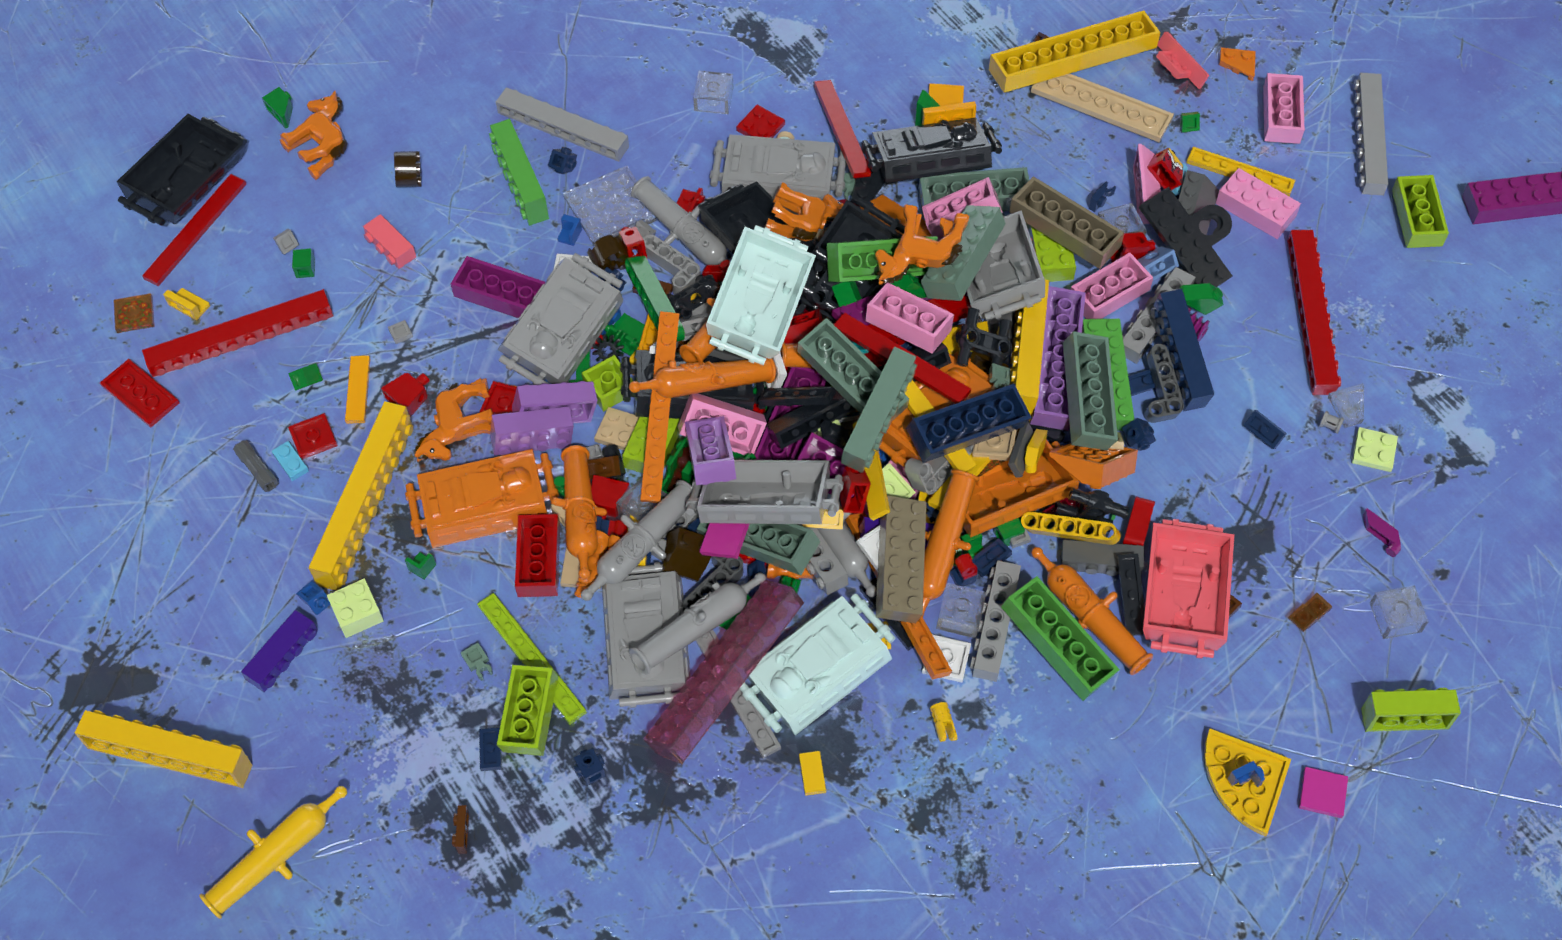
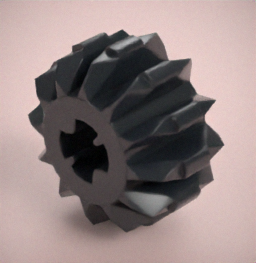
M607 334L603 335V340L598 337L596 339L598 344H593L592 346L598 349L592 352L593 355H599L596 361L599 362L601 359L604 361L615 355L620 362L618 356H624V353L619 351L624 348V345L618 346L621 339L618 338L616 341H613L615 337L613 334L609 339ZM610 346V350H613V352L606 354L607 350L604 351V348Z

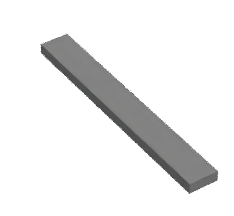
M714 630L695 640L762 758L781 750V745L770 726L768 727L765 724L764 718L749 700L746 701L742 696L743 693L738 688V685L743 680Z

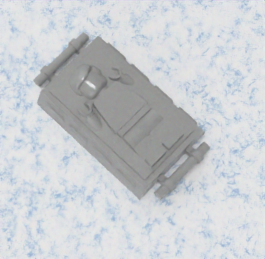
M729 134L727 149L723 148L724 142L722 140H718L714 148L713 154L715 157L713 170L710 172V185L716 187L718 181H722V192L733 185L742 184L746 187L757 181L774 198L783 182L793 191L817 197L823 201L825 195L831 194V190H835V195L841 197L845 189L844 175L847 163L842 151H840L838 158L835 157V143ZM722 157H726L724 172L721 173V159ZM834 166H838L837 180L834 182L832 181Z
M1022 210L1003 216L1006 224L967 290L971 307L980 310L979 316L982 319L1002 318V315L1018 309L1033 307V304L1041 302V298L1045 297V279Z
M574 253L572 260L579 264L577 265L565 257L556 265L545 284L541 286L532 302L526 307L517 323L513 325L498 348L500 352L508 356L502 355L499 362L506 365V368L510 371L514 370L532 381L533 385L549 384L545 379L552 384L567 383L623 303L621 292L611 286L613 284L620 288L623 282L617 279L613 273L609 274L591 263L587 257H582L577 253ZM584 268H587L588 270H590V271H592L593 273L597 274L598 276H600L601 278L605 279L606 281H603L602 279H600V278H598L597 276L593 275L592 273H590L589 271L585 270Z
M734 460L736 479L728 482L710 483L708 485H696L694 479L691 497L686 503V513L693 515L695 510H697L700 523L822 524L825 509H828L830 517H834L839 510V496L843 490L844 483L841 475H836L835 479H830L829 461ZM829 489H832L831 499H827Z
M656 562L654 565L636 566L629 574L631 576H627L622 582L618 584L606 583L602 586L609 699H619L620 707L630 706V708H635L637 705L664 702L672 704L673 701H682L683 692H692L688 646L651 668L650 673L647 675L641 673L636 668L629 654L630 648H637L684 613L682 579L675 571H662L663 564H660V562Z

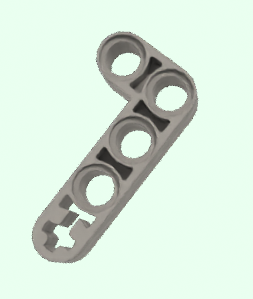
M649 234L643 237L647 258L674 275L672 278L674 295L695 283L696 277L701 275L700 266L655 235Z
M974 445L964 448L969 455L973 452ZM944 456L925 463L921 460L910 458L905 465V473L913 489L927 494L935 493L951 476L952 473L950 471L953 469Z

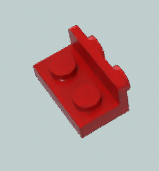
M699 188L697 192L683 189L677 204L687 212H692L698 204L704 202L703 188Z

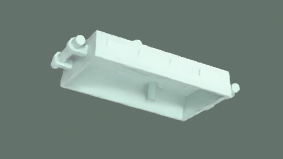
M755 225L754 230L744 227L706 323L708 335L713 336L709 344L718 347V350H726L746 358L748 362L753 364L756 362L764 365L766 358L771 359L778 355L816 255L807 252L809 246L800 243L797 239L792 240L772 232L767 227L762 228Z
M857 593L851 597V600L856 605L854 608L843 596L835 602L832 601L819 611L817 616L806 621L795 630V633L791 636L788 635L774 646L772 651L765 653L744 672V675L753 684V687L749 688L744 681L741 682L738 688L742 691V696L746 701L749 700L764 718L765 724L768 727L771 726L776 733L782 729V726L777 722L779 719H782L792 733L797 735L892 660L887 646L881 639L885 637L889 643H892L896 637L890 632L891 629L887 624L884 625L879 618H876V615L868 607L869 604L866 600H862ZM863 612L877 628L878 631L876 633L861 618L860 613ZM758 693H760L763 696V698L768 702V704L773 708V710L775 711L774 713L771 714L767 710V708L762 704V702L757 698L756 695Z

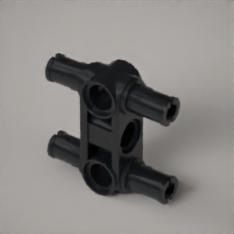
M818 246L813 254L816 255L817 259L826 264L825 267L827 268L815 285L811 286L806 282L802 293L806 295L805 298L812 306L818 307L821 310L826 309L832 313L833 309L839 307L832 300V295L834 294L832 286L841 282H829L827 251ZM864 280L855 281L857 287H860ZM815 293L822 295V302H818L815 299Z
M698 275L694 284L676 295L667 294V297L675 312L679 313V318L689 319L692 316V311L706 303L708 298H717L720 285L715 281L713 275ZM694 293H697L696 298L694 300H691V296Z
M968 308L965 324L956 333V342L959 347L956 365L968 366L970 353L974 351L989 356L991 358L990 366L992 363L1002 366L1003 361L1006 360L1007 355L1012 351V344L1008 337L1012 321L1000 319L996 335L978 329L977 321L980 310Z
M1072 487L1068 499L1079 503L1070 506L1057 501L1053 511L1055 514L1066 517L1113 524V520L1104 518V516L1110 513L1125 519L1128 515L1129 507L1113 502L1112 498L1105 491L1094 490L1087 493Z

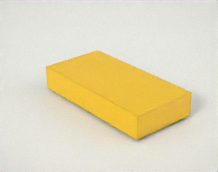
M820 751L800 753L799 759L805 796L826 793Z

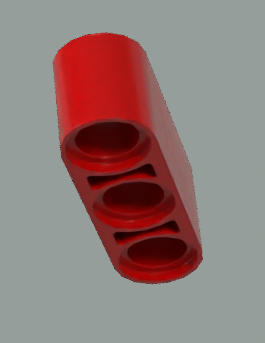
M1136 496L1123 544L1144 545L1155 501Z

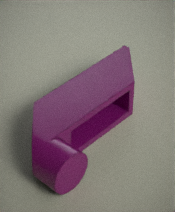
M1367 508L1363 514L1366 530L1388 546L1385 549L1386 553L1391 557H1395L1401 550L1398 530Z

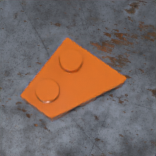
M1221 47L1219 65L1232 70L1236 74L1241 72L1248 76V80L1253 81L1256 51Z

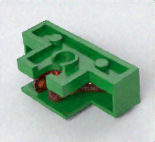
M687 437L683 441H679L674 456L671 455L666 463L668 470L666 478L662 480L661 500L676 487L677 481L683 480L692 485L695 479Z

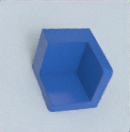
M563 214L561 218L562 230L557 238L558 242L574 246L582 231L581 219Z

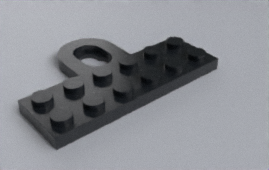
M1169 187L1138 207L1166 247L1174 249L1178 264L1183 271L1196 277L1194 284L1210 283L1218 287L1233 277L1212 248L1213 245L1224 239L1232 228L1231 217L1223 207L1207 205L1189 216ZM1215 220L1217 227L1212 235H1205L1200 231V221Z

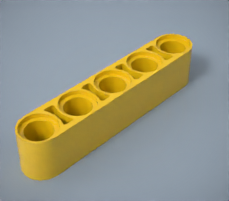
M1026 512L1021 518L1022 526L1033 534L1108 545L1116 544L1121 537L1119 530L1112 523L1038 512ZM1036 519L1033 526H1028L1030 520ZM1050 522H1055V526L1052 529H1047ZM1074 524V529L1071 532H1067V527ZM1094 527L1093 533L1086 535V530ZM1114 530L1111 537H1105L1107 531Z

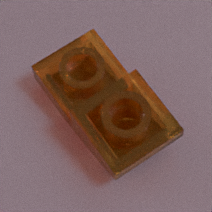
M1316 593L1305 604L1296 609L1288 619L1304 632L1332 609V605Z

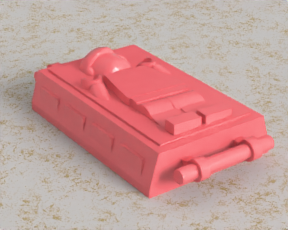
M1163 519L1162 524L1153 523L1143 622L1145 639L1151 640L1150 649L1160 650L1162 653L1169 651L1195 655L1196 658L1202 659L1203 657L1213 658L1214 650L1217 651L1227 642L1234 534L1223 533V528L1214 527L1213 524L1200 525L1180 522L1179 519Z

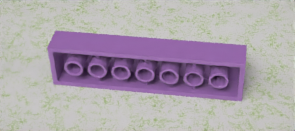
M1053 286L1048 288L1039 396L1030 421L1032 425L1069 431L1070 421L1063 342L1073 331L1082 333L1086 292Z

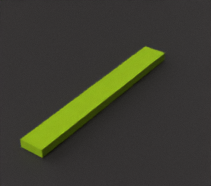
M494 593L477 603L478 608L523 666L553 668ZM558 675L553 704L569 725H571L587 712Z

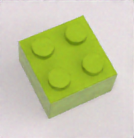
M615 355L582 372L583 381L594 383L598 400L597 404L603 412L608 407L611 408L623 401V396L621 395V387L623 386L622 372L620 371L621 363Z

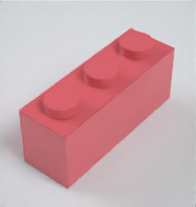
M381 214L363 226L365 239L369 243H373L376 250L380 254L383 253L391 265L394 264L400 269L416 258L413 245Z

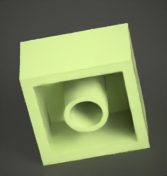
M365 578L327 595L346 638L383 622V618Z

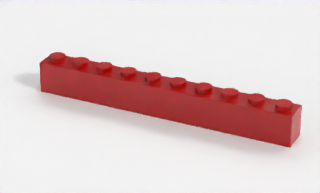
M1291 230L1287 242L1312 395H1335L1338 387L1341 386V377L1338 376V360H1335L1334 356L1336 346L1332 344L1333 329L1329 326L1330 313H1327L1328 299L1324 297L1325 283L1321 279L1323 270L1322 267H1319L1320 253L1316 249L1317 237H1314L1313 230Z
M323 289L143 349L142 352L151 376L156 377L266 339H271L283 333H289L301 327H307L310 324L324 321L334 316Z

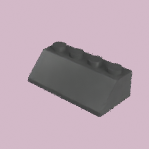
M1187 170L1178 200L1189 216L1207 205H1215L1219 189L1205 174ZM1211 219L1208 221L1203 220L1199 223V229L1205 235H1207Z

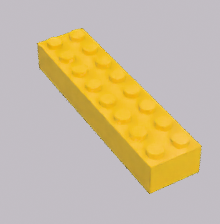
M1046 279L1045 297L1041 298V302L1033 304V307L1030 308L1024 307L1016 310L1014 317L1017 324H1014L1013 335L1016 338H1013L1012 341L1014 353H1011L1010 357L1012 367H1010L1011 380L1009 385L1015 384L1031 417L1039 396L1049 280Z
M85 710L74 732L87 749L240 788L244 787L253 766L240 746L234 744L226 746L222 742L213 739L206 741L202 737L193 734L191 737L186 736L178 730L166 731L158 725L146 726L138 720L126 721L121 716H107L98 710L93 712Z

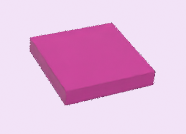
M709 523L700 553L706 556L738 559L749 524Z
M1305 767L1299 809L1343 818L1348 776Z

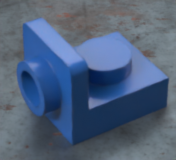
M313 581L296 593L311 608L315 615L320 614L331 605L324 590Z
M1252 761L1232 771L1228 780L1233 786L1237 783L1243 785L1252 779L1255 786L1259 787L1264 782L1265 775L1262 768Z

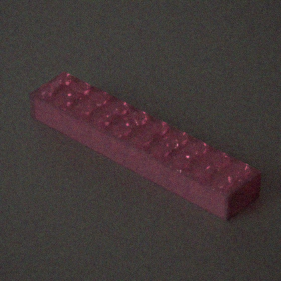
M765 580L760 585L754 596L748 601L741 613L737 615L731 626L724 632L721 639L711 649V652L700 663L691 678L687 680L684 687L674 697L673 701L643 740L656 754L679 764L684 763L804 604L792 587Z

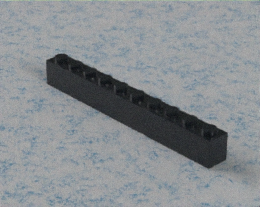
M943 343L933 353L920 347L910 351L938 369L952 363L948 349ZM885 364L878 367V369L881 372L883 371ZM835 389L836 394L830 404L801 406L767 423L772 440L780 449H783L818 431L820 424L824 420L829 422L840 420L857 410Z

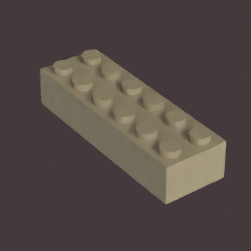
M1034 176L1011 200V214L1022 210L1027 224L1099 269L1122 245L1123 231Z
M887 496L890 513L880 517L876 618L916 623L923 615L926 502Z

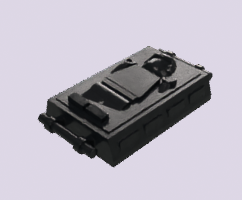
M187 114L117 180V184L125 196H120L118 202L123 204L124 208L133 210L148 218V221L153 224L157 223L163 226L165 220L174 224L244 155V145L247 143V139L241 137L240 133L232 132L219 125L213 119L202 117L199 120Z
M974 117L954 121L942 120L940 123L872 132V145L867 140H863L861 142V150L867 157L868 167L873 172H877L880 168L885 182L890 183L992 168L991 152L1000 154L1002 152V144L996 139L994 129L989 123H984L982 129L977 118Z
M757 181L746 187L742 184L728 187L726 191L714 197H708L704 199V202L698 204V208L701 210V221L721 240L733 255L744 227L754 230L755 225L764 228L768 218L779 224L788 225L772 213L774 198ZM799 240L800 243L809 246L807 250L809 253H812L817 246L814 240Z
M862 198L859 199L857 205L864 208L863 210L846 200L812 254L818 246L827 251V243L902 238L903 235L895 230L904 234L905 226L897 218L893 219L874 207V204L870 201L867 202ZM869 212L878 217L879 219H881L882 221H884L885 223L889 224L890 227L881 222L880 220H878L877 218L870 215ZM816 257L806 281L811 286L817 283L827 268L825 267L826 264ZM879 279L864 280L862 285L857 287L862 299L876 293L880 287L878 284ZM802 293L798 302L800 306L799 308L796 307L794 316L805 313L803 312L805 309L812 311L820 308L812 306L805 298L806 295ZM815 293V299L818 302H822V295ZM833 294L832 300L838 304L835 294ZM820 309L822 319L825 320L827 318L834 325L836 319L832 316V313L826 309Z
M636 350L634 365H631L630 359L627 356L622 358V363L620 364L623 382L621 395L624 402H630L631 397H635L636 417H649L652 389L639 390L637 393L631 392L629 390L630 374H634V381L646 382L653 379L655 354H650V351ZM675 352L676 366L686 363L680 353ZM709 355L703 360L704 363L707 361L711 363L727 362L726 360ZM764 382L756 383L757 394H753V384L698 393L753 411L754 404H758L759 409L766 408V406H760L758 402L759 397L764 391ZM690 395L671 398L669 418L681 419Z

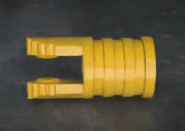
M947 702L936 703L930 707L940 742H944L947 735L951 741L958 739Z

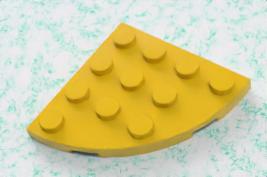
M1209 729L1204 751L1205 766L1210 784L1216 796L1235 819L1252 831L1266 837L1291 759ZM1252 761L1262 768L1265 780L1259 787L1255 786L1252 779L1243 785L1237 783L1233 786L1228 780L1232 771Z

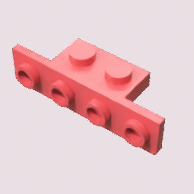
M1164 32L1157 45L1162 50L1156 56L1161 65L1166 67L1174 78H1189L1198 89H1201L1209 74L1169 32Z

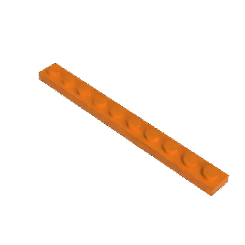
M660 311L653 379L660 369L669 367V361H675L679 313ZM653 389L651 392L640 501L659 503L661 500L671 398H664Z
M865 513L849 515L845 520L856 540L860 539L859 526L863 518L867 517ZM868 561L870 567L872 568V570H873V572H874V574H875V576H876V578H877V577H878V572H877L876 569L873 567V565L871 564V562ZM921 616L916 623L900 621L931 679L950 676L952 669L923 617Z

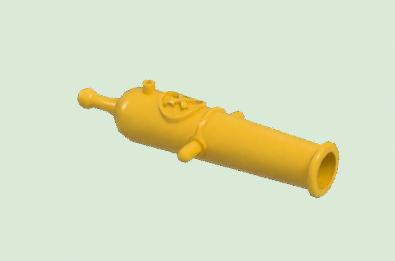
M338 786L330 797L318 805L306 803L299 806L265 838H261L252 829L248 830L247 836L254 843V849L207 893L199 895L203 903L218 919H221L222 913L273 871H279L287 880L291 879L293 874L285 865L286 861L321 833L325 828L327 811L334 803L347 795V789L344 786Z

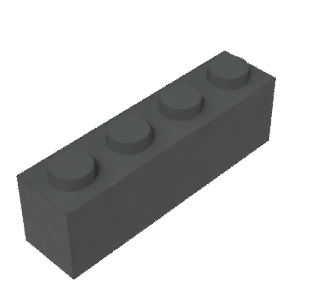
M1063 540L1061 564L1069 565L1077 572H1086L1087 574L1103 573L1115 576L1119 575L1117 556L1138 553L1140 573L1142 574L1144 568V546L1108 545L1086 541Z

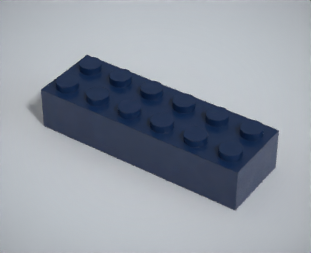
M1183 290L1162 292L1151 308V315L1156 320V331L1158 336H1161V344L1165 345L1169 351L1184 403L1183 412L1204 408L1214 396V390Z
M1011 384L914 418L906 429L922 462L925 463L1022 428L1032 417L1015 384Z

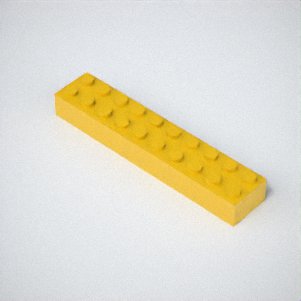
M1143 10L991 54L988 70L1005 93L1157 48L1161 32Z
M384 401L308 567L315 583L320 587L337 591L347 581V573L354 565L355 555L362 547L364 535L369 532L370 521L372 517L376 516L378 503L384 498L386 485L390 484L392 472L399 464V456L406 448L407 438L412 435L413 425L406 406Z

